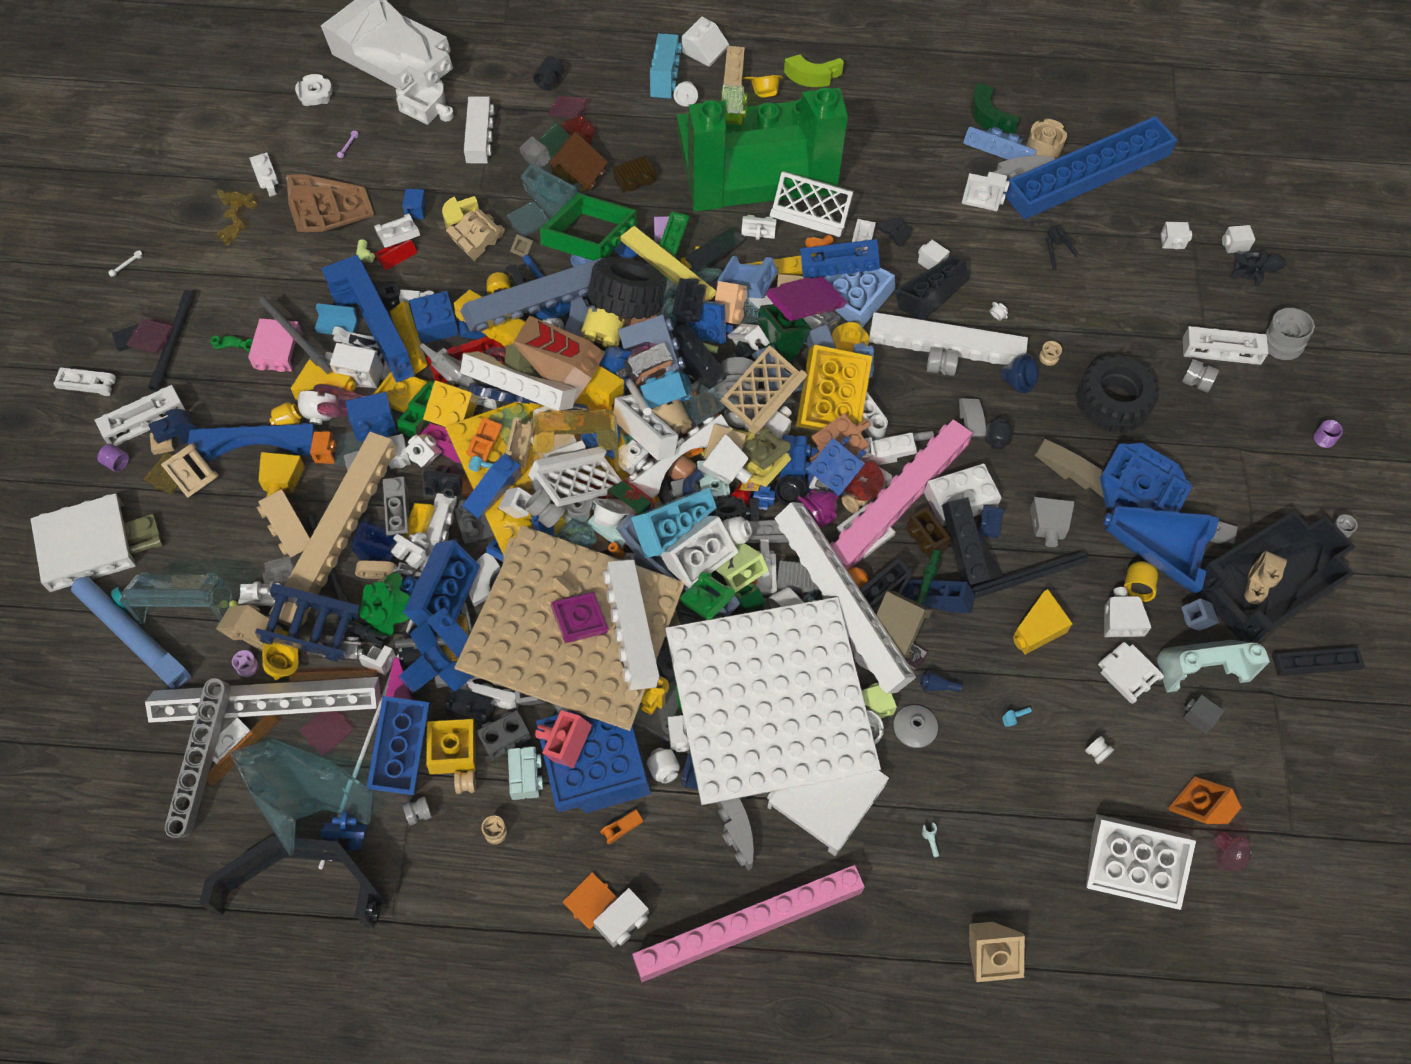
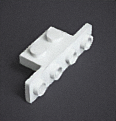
M440 493L436 495L433 505L435 510L426 532L428 547L426 549L422 548L428 556H430L436 543L448 541L449 527L454 519V508L457 502L456 496L448 498ZM423 561L420 566L425 567L426 562Z

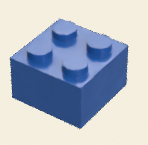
M447 291L409 300L421 344L459 335Z
M386 392L345 401L349 421L357 442H364L369 432L384 437L398 433Z

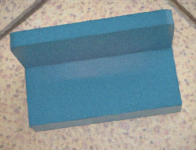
M317 303L316 309L319 315L315 326L317 333L332 334L334 327H341L348 332L356 333L359 320L354 308Z

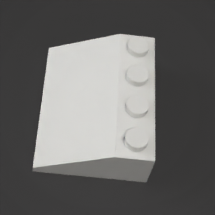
M1096 814L1091 838L1086 888L1181 910L1196 841L1187 834Z

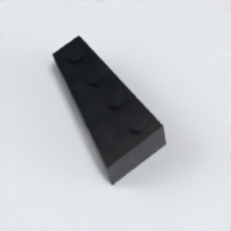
M952 255L895 289L899 310L921 320L928 317L969 280L965 259Z

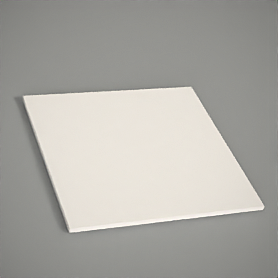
M838 597L665 628L701 805L881 770Z

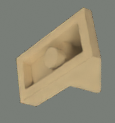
M555 577L553 579V586L556 588V591L549 589L543 595H546L547 603L551 604L553 601L573 597L579 591L572 586L573 584L567 578ZM541 595L539 598L536 599L539 603H540V598H541L543 595ZM551 607L545 608L551 615L553 614Z

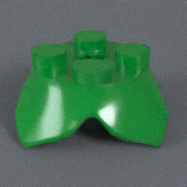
M398 572L388 574L379 581L367 584L364 587L359 612L360 617L366 619L374 627V630L389 636L394 633L395 623H403L410 619L403 613L410 595L400 590L403 585V578Z

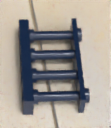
M272 583L270 594L274 598L275 603L266 629L256 628L255 634L259 641L268 645H272L274 642L325 655L326 659L338 662L339 659L345 661V651L340 650L348 622L352 618L358 620L360 606ZM291 602L295 603L297 608L288 635L274 633L283 605ZM310 607L317 609L319 613L308 642L296 639L305 610ZM334 613L339 615L340 621L331 647L320 645L318 642L327 615Z

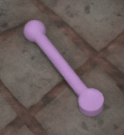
M357 131L351 132L350 139L344 148L337 153L338 158H343L345 151L354 138H358Z

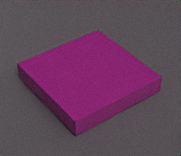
M594 592L551 602V608L565 644L608 633V626Z

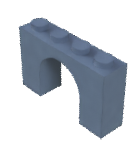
M660 315L618 330L624 349L631 350L646 344L656 343L665 350L668 361L670 360L672 363L665 373L676 370V372L685 374L683 369L686 366L683 357H679L678 349H680L677 338H674L672 334L674 326L671 318ZM638 386L637 388L639 389L640 393H641L642 396L644 397L643 392H642V390H641V387Z
M827 325L811 330L806 338L809 349L813 345L836 349ZM766 348L758 350L751 355L754 362ZM767 353L765 356L766 364H775V358ZM760 368V377H763L762 368ZM767 368L768 377H777L776 368ZM780 368L781 377L789 378L792 375L784 368ZM804 380L793 391V393L802 390ZM768 382L769 391H778L777 382Z

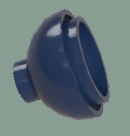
M1030 354L1016 356L1008 366H1004L1002 369L1003 381L1008 382L1016 392L1029 393L1037 382L1038 368Z

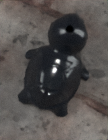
M1265 250L1262 252L1245 253L1239 251L1235 255L1236 260L1232 278L1243 277L1249 280H1256L1255 286H1260L1264 279L1265 271L1275 273L1278 270L1284 269L1286 261L1277 253H1273L1268 257V253Z

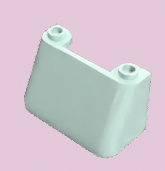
M1237 640L1169 647L1163 649L1157 657L1160 672L1164 675L1163 682L1166 692L1178 691L1180 681L1185 680L1187 674L1195 673L1201 667L1223 664L1226 674H1236L1239 677V682L1244 683L1251 682L1270 662L1263 646L1258 643Z

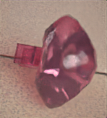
M1225 831L1218 835L1214 842L1223 850L1217 855L1218 868L1224 871H1238L1247 867L1251 859L1249 840L1245 837L1232 838Z

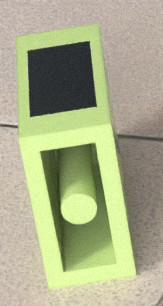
M745 543L735 545L739 553L711 573L712 578L724 586H730L735 590V593L768 572L762 554Z

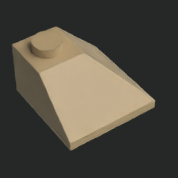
M995 922L969 924V946L976 982L1024 978L1025 936L1023 933Z

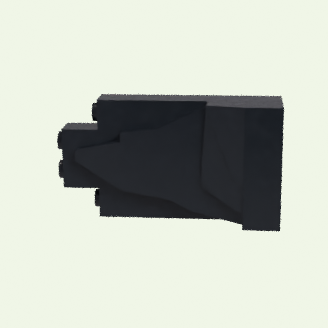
M1293 511L1209 563L1204 568L1206 576L1203 588L1197 593L1205 601L1212 603L1215 613L1240 641L1259 644L1267 639L1278 627L1345 584L1355 574L1342 559L1356 546L1326 516L1309 526ZM1268 551L1287 559L1282 579L1275 587L1269 588L1268 595L1259 605L1249 603L1244 596L1248 574L1262 553Z

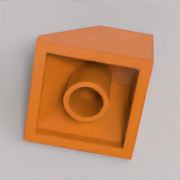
M1194 777L1168 808L1172 812L1205 824H1229L1242 807L1232 788Z

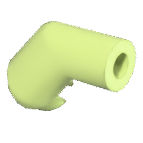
M359 240L356 255L359 256L360 260L372 263L375 259L374 253H370L367 250V241Z

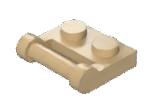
M193 442L161 464L187 498L219 476L216 471H212L197 452ZM189 454L206 477L201 480L183 456Z

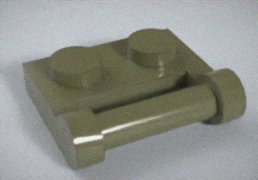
M763 427L760 429L759 435L743 446L742 452L748 457V460L764 470L789 451L790 443L772 434L769 428ZM769 441L777 447L771 449L764 443Z
M154 514L124 523L128 546L152 538L130 546L129 551L131 555L153 547L159 548L163 546Z

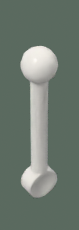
M135 251L134 256L116 269H111L109 275L111 277L116 276L118 271L132 261L142 258V252Z

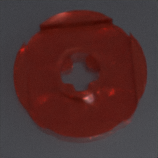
M576 116L559 125V139L562 145L574 132L580 133V136L589 145L592 144L594 127L589 121L584 120V117Z
M863 461L865 465L844 490L847 494L850 493L854 496V499L860 501L871 500L882 490L884 476L881 469L878 468V464L874 461ZM860 477L866 478V484H862L857 479H860Z

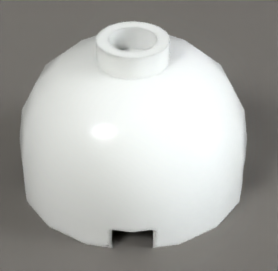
M301 391L298 396V408L303 417L310 419L311 424L322 425V421H329L335 417L338 412L340 398L327 393L320 395L315 391Z

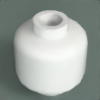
M741 516L729 518L722 522L734 545L746 543L752 534L749 521Z
M663 748L653 750L647 760V766L654 780L669 783L676 779L680 765L673 751Z

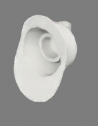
M593 499V502L596 504L594 523L597 525L617 526L625 515L629 513L637 514L634 509L620 499Z

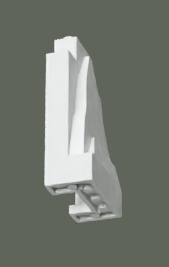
M354 0L321 25L332 55L401 91L413 81L429 88L453 69L448 54L451 50L447 37L401 15L387 0Z

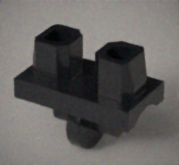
M444 466L442 472L424 470V491L426 495H434L436 491H443L445 497L454 498L456 493H462L461 475L450 473L449 467Z

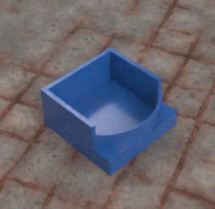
M570 711L569 713L581 716L592 727L574 768L555 763L544 755L557 811L563 812L579 808L585 813L651 795L634 724H632L631 730L628 731L575 711ZM559 715L536 721L537 727L540 724H544L553 728ZM540 739L542 750H544L547 740Z

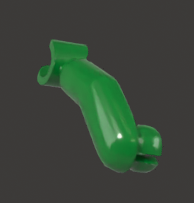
M213 336L212 340H210L211 345L215 349L234 346L240 349L244 348L248 353H250L251 348L249 347L252 346L253 342L252 339L244 341L235 336Z

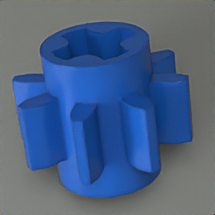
M768 484L767 487L760 485L759 490L754 491L753 498H758L759 509L767 510L768 505L773 506L775 490H770V485Z

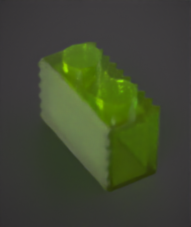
M722 85L721 101L727 100L726 124L741 125L742 118H746L747 106H743V104H747V93H744V86Z

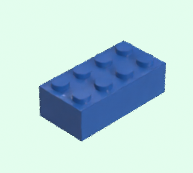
M455 540L436 543L403 613L419 626L426 619L445 608L456 621L480 565ZM429 624L433 635H434L435 637H436V636H439V635L436 633V631H435V630L431 627V625Z
M383 696L366 789L408 795L415 794L431 703Z

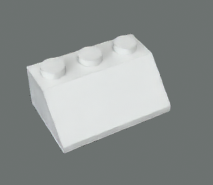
M706 516L661 554L667 568L687 588H690L698 580V576L702 571H707L711 574L739 553L718 516Z

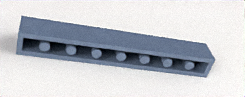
M601 258L466 302L460 312L470 332L475 330L481 332L486 330L489 325L495 324L498 326L505 323L507 319L512 318L516 320L528 312L534 314L542 307L551 308L557 302L563 301V303H566L575 296L588 295L592 267Z

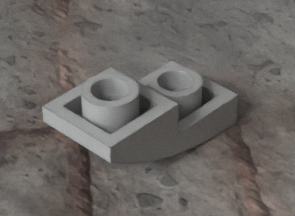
M959 399L960 419H964V427L973 433L972 437H985V418L979 399Z

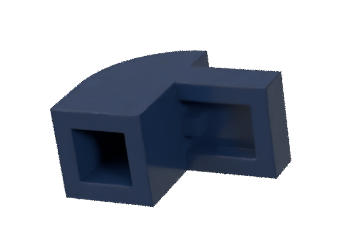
M182 409L166 411L167 417L148 424L157 444L176 436L181 444L187 443L189 431L197 429L189 412Z

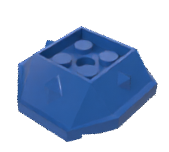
M1143 443L1119 444L1100 476L1105 505L1111 511L1117 506L1179 512L1192 488L1179 464Z

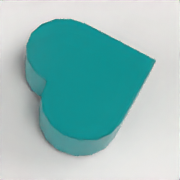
M119 587L111 591L112 598L124 611L129 612L134 608Z

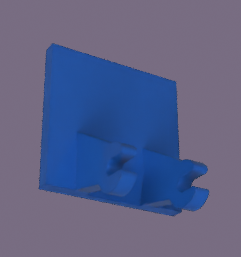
M848 436L841 442H838L833 437L807 469L838 496L842 494L865 465L861 461L863 455L866 454L864 449L855 456L845 448L847 442L851 440Z

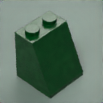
M774 304L761 305L759 308L758 325L770 342L767 346L760 345L762 348L774 345L775 350L792 364L812 328L803 318L789 321Z

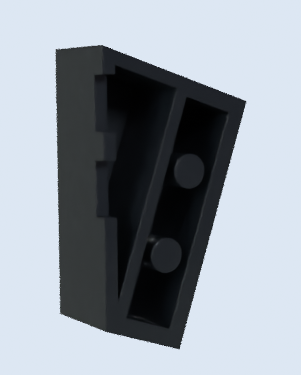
M898 557L859 590L877 615L886 592L895 591L901 594L913 573Z

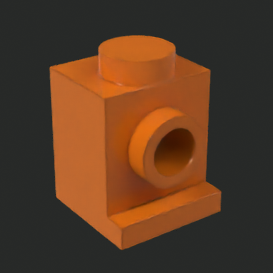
M330 431L314 432L310 450L314 462L335 464L336 460L333 452H336L337 443L336 440H333V433Z

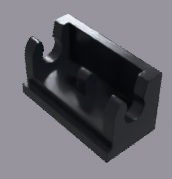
M679 279L672 314L680 323L700 322L707 286L699 284V279Z
M450 688L449 701L444 702L446 715L460 720L473 719L474 724L478 726H483L490 722L495 711L493 700L462 689L454 691Z

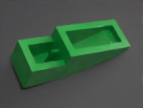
M429 381L409 401L408 410L398 419L399 433L411 438L416 434L419 436L429 423L423 417L434 382Z

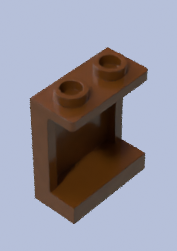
M574 132L564 142L549 163L553 167L560 164L582 185L580 191L583 192L587 188L590 190L596 184L595 178L601 177L606 169L604 167L608 161L580 135Z

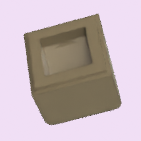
M517 234L510 252L524 257L531 254L537 243Z

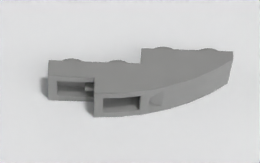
M1050 156L1013 158L998 163L997 170L993 173L1007 175L1006 181L1013 177L1053 161L1055 158Z
M739 798L716 802L720 808L718 812L724 822L728 821L724 825L722 836L727 845H732L737 852L735 857L741 866L745 865L747 870H750L753 865V837L743 804Z

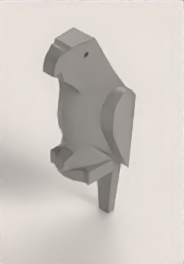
M423 343L420 345V348L431 359V365L451 385H462L469 390V383L477 384L471 377L460 373L462 362L449 356L445 348L436 353Z

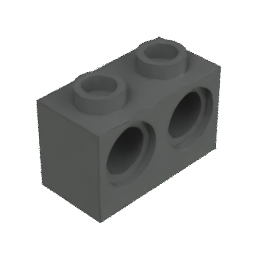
M517 710L513 713L507 712L503 714L499 720L493 723L488 722L481 726L480 730L476 731L491 761L508 753L509 749H515L531 740L530 733ZM512 725L519 726L514 732L508 731V728ZM491 736H498L497 741L493 743L488 742V739Z

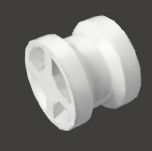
M1101 736L1085 751L1095 758L1097 764H1100L1114 749L1111 746H1107L1105 739Z

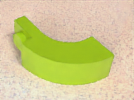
M799 54L785 59L784 73L792 81L800 85L825 87L830 85L831 79L842 76L844 62L839 58L823 64H814L806 61Z

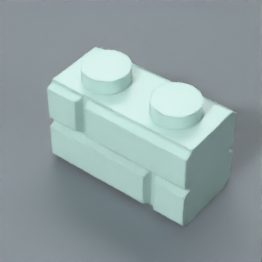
M535 747L509 749L508 763L511 798L513 800L538 798L539 790L543 789V778L538 776V768L542 767L541 754H537Z

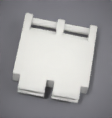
M1125 642L1098 664L1103 669L1101 674L1132 704L1137 701L1136 698L1140 694L1149 691L1150 686L1154 682L1164 678V675L1133 644L1129 647ZM1154 676L1149 682L1146 683V681L1150 677ZM1140 687V689L1135 694H1132L1136 689Z

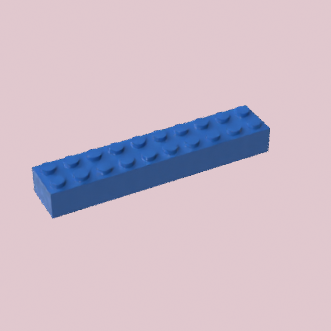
M1156 116L1009 179L1008 190L1004 192L1006 194L1005 197L1025 220L1170 156L1177 139Z

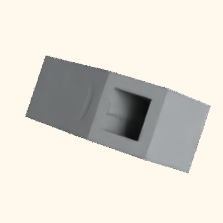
M404 477L383 479L386 535L408 533L409 496Z

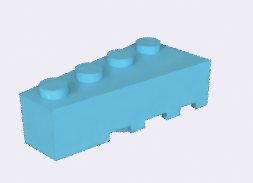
M658 33L654 59H652V67L650 68L651 97H672V91L676 88V80L674 78L677 79L678 68L676 66H679L680 55L678 53L681 54L682 43H679V35Z
M710 488L695 491L631 517L645 558L661 555L667 547L678 541L679 537L690 531L692 526L703 520L717 508Z

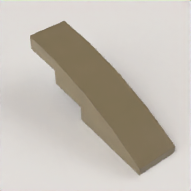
M1046 439L1042 441L1035 453L1037 458L1064 479L1070 477L1084 489L1090 487L1104 498L1100 482L1103 470L1062 446Z

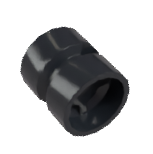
M546 57L533 75L535 84L545 91L552 90L557 80L564 73V66L555 57Z

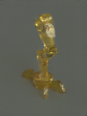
M217 189L216 191L225 206L229 203L231 204L230 209L224 213V217H231L233 224L218 231L216 235L219 240L225 237L222 241L225 245H229L238 236L239 230L241 228L245 229L243 221L239 220L236 215L238 207L244 204L247 208L251 209L258 206V204L252 200L249 202L253 197L252 193L246 196L238 192L224 193L223 190Z

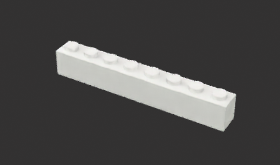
M875 312L873 313L869 342L877 345L882 344L930 352L931 347L942 348L943 352L949 349L959 351L958 357L1003 365H1009L1016 356L1026 354L1028 337Z

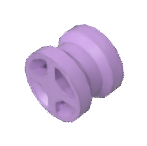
M242 650L237 652L232 658L233 667L242 677H249L257 672L259 664L251 652Z

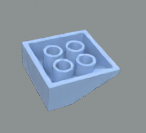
M882 268L873 271L824 277L847 301L844 308L836 309L835 311L845 320L858 323L862 328L873 316V313L881 307L895 290V275Z

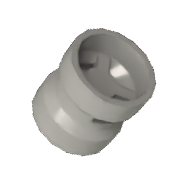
M1340 515L1333 523L1347 538L1357 529V522L1350 515Z
M425 796L418 798L414 803L407 802L402 804L409 826L416 824L418 820L432 818Z

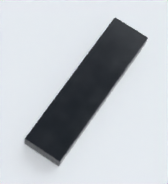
M732 227L688 254L685 260L695 270L700 272L742 245L746 239Z
M1359 647L1284 652L1272 655L1277 676L1362 670L1365 667Z

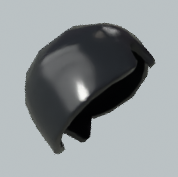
M786 475L777 481L774 488L775 498L784 506H788L791 502L799 503L796 498L798 496L804 498L807 491L806 483L800 476Z

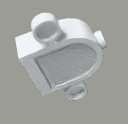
M440 79L429 88L415 81L411 82L402 91L396 88V99L400 112L427 125L438 114L442 121H450L454 117L453 109L450 106H445L444 84Z

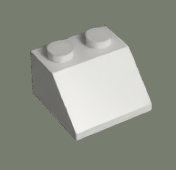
M701 17L682 36V53L708 67L729 46L718 26L704 17Z

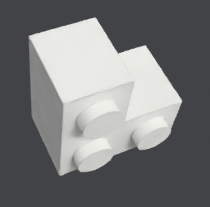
M336 343L330 361V366L334 373L352 376L358 385L377 389L384 367L374 349L370 347L359 348L350 343Z

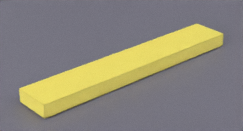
M635 226L621 235V241L654 268L658 269L677 286L680 278L699 279V284L707 286L705 301H709L716 295L715 289Z

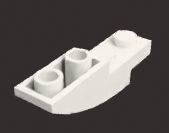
M913 433L872 441V437L866 438L865 440L869 447L865 449L866 454L863 455L861 460L868 459L875 465L898 462L897 458L917 454Z

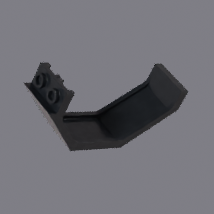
M270 836L207 877L199 904L213 914L223 915L227 897L233 889L281 859L293 858L324 860L345 864L360 884L355 918H359V922L364 923V927L374 928L375 921H378L380 917V906L378 904L387 905L338 841Z

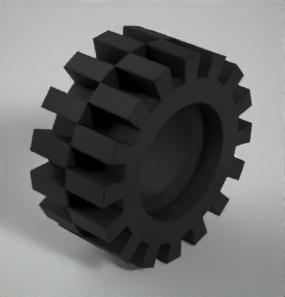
M726 495L725 498L720 496L718 500L714 499L717 508L709 516H718L722 522L738 516L746 520V505L744 501L741 502L740 498L735 499V496L728 498V495Z

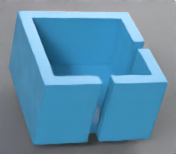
M676 370L665 373V377L657 379V377L650 378L645 381L646 384L640 386L645 401L651 410L666 403L667 405L673 404V401L677 399L684 402L695 398L688 376L676 372Z

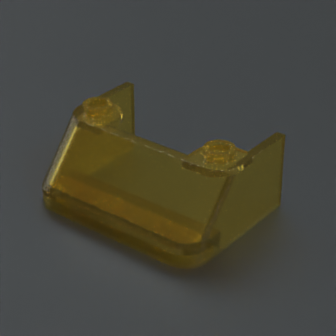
M608 409L542 411L537 413L533 419L534 461L539 459V452H548L553 448L554 435L597 433L599 447L604 450H614V470L619 472L618 430L615 413Z

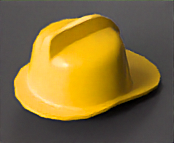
M783 76L744 77L742 79L752 81L755 93L762 98L777 95L779 80L783 79Z
M275 630V631H274V633H277V634H281V635H285V636L288 635V632H287V631H283V630ZM274 642L272 645L262 644V665L264 671L274 677V680L289 676L298 669L297 648Z

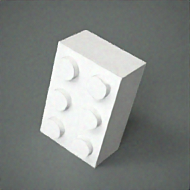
M985 464L927 482L924 491L930 507L942 527L946 526V521L941 505L947 502L969 497L974 517L981 514L983 506L997 508L1002 498Z

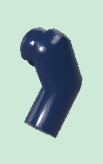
M699 469L684 479L682 491L686 495L695 492V483L704 478Z

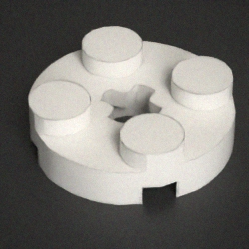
M319 74L303 77V81L300 84L298 82L295 87L297 97L304 106L327 104L332 95L330 81L324 79Z

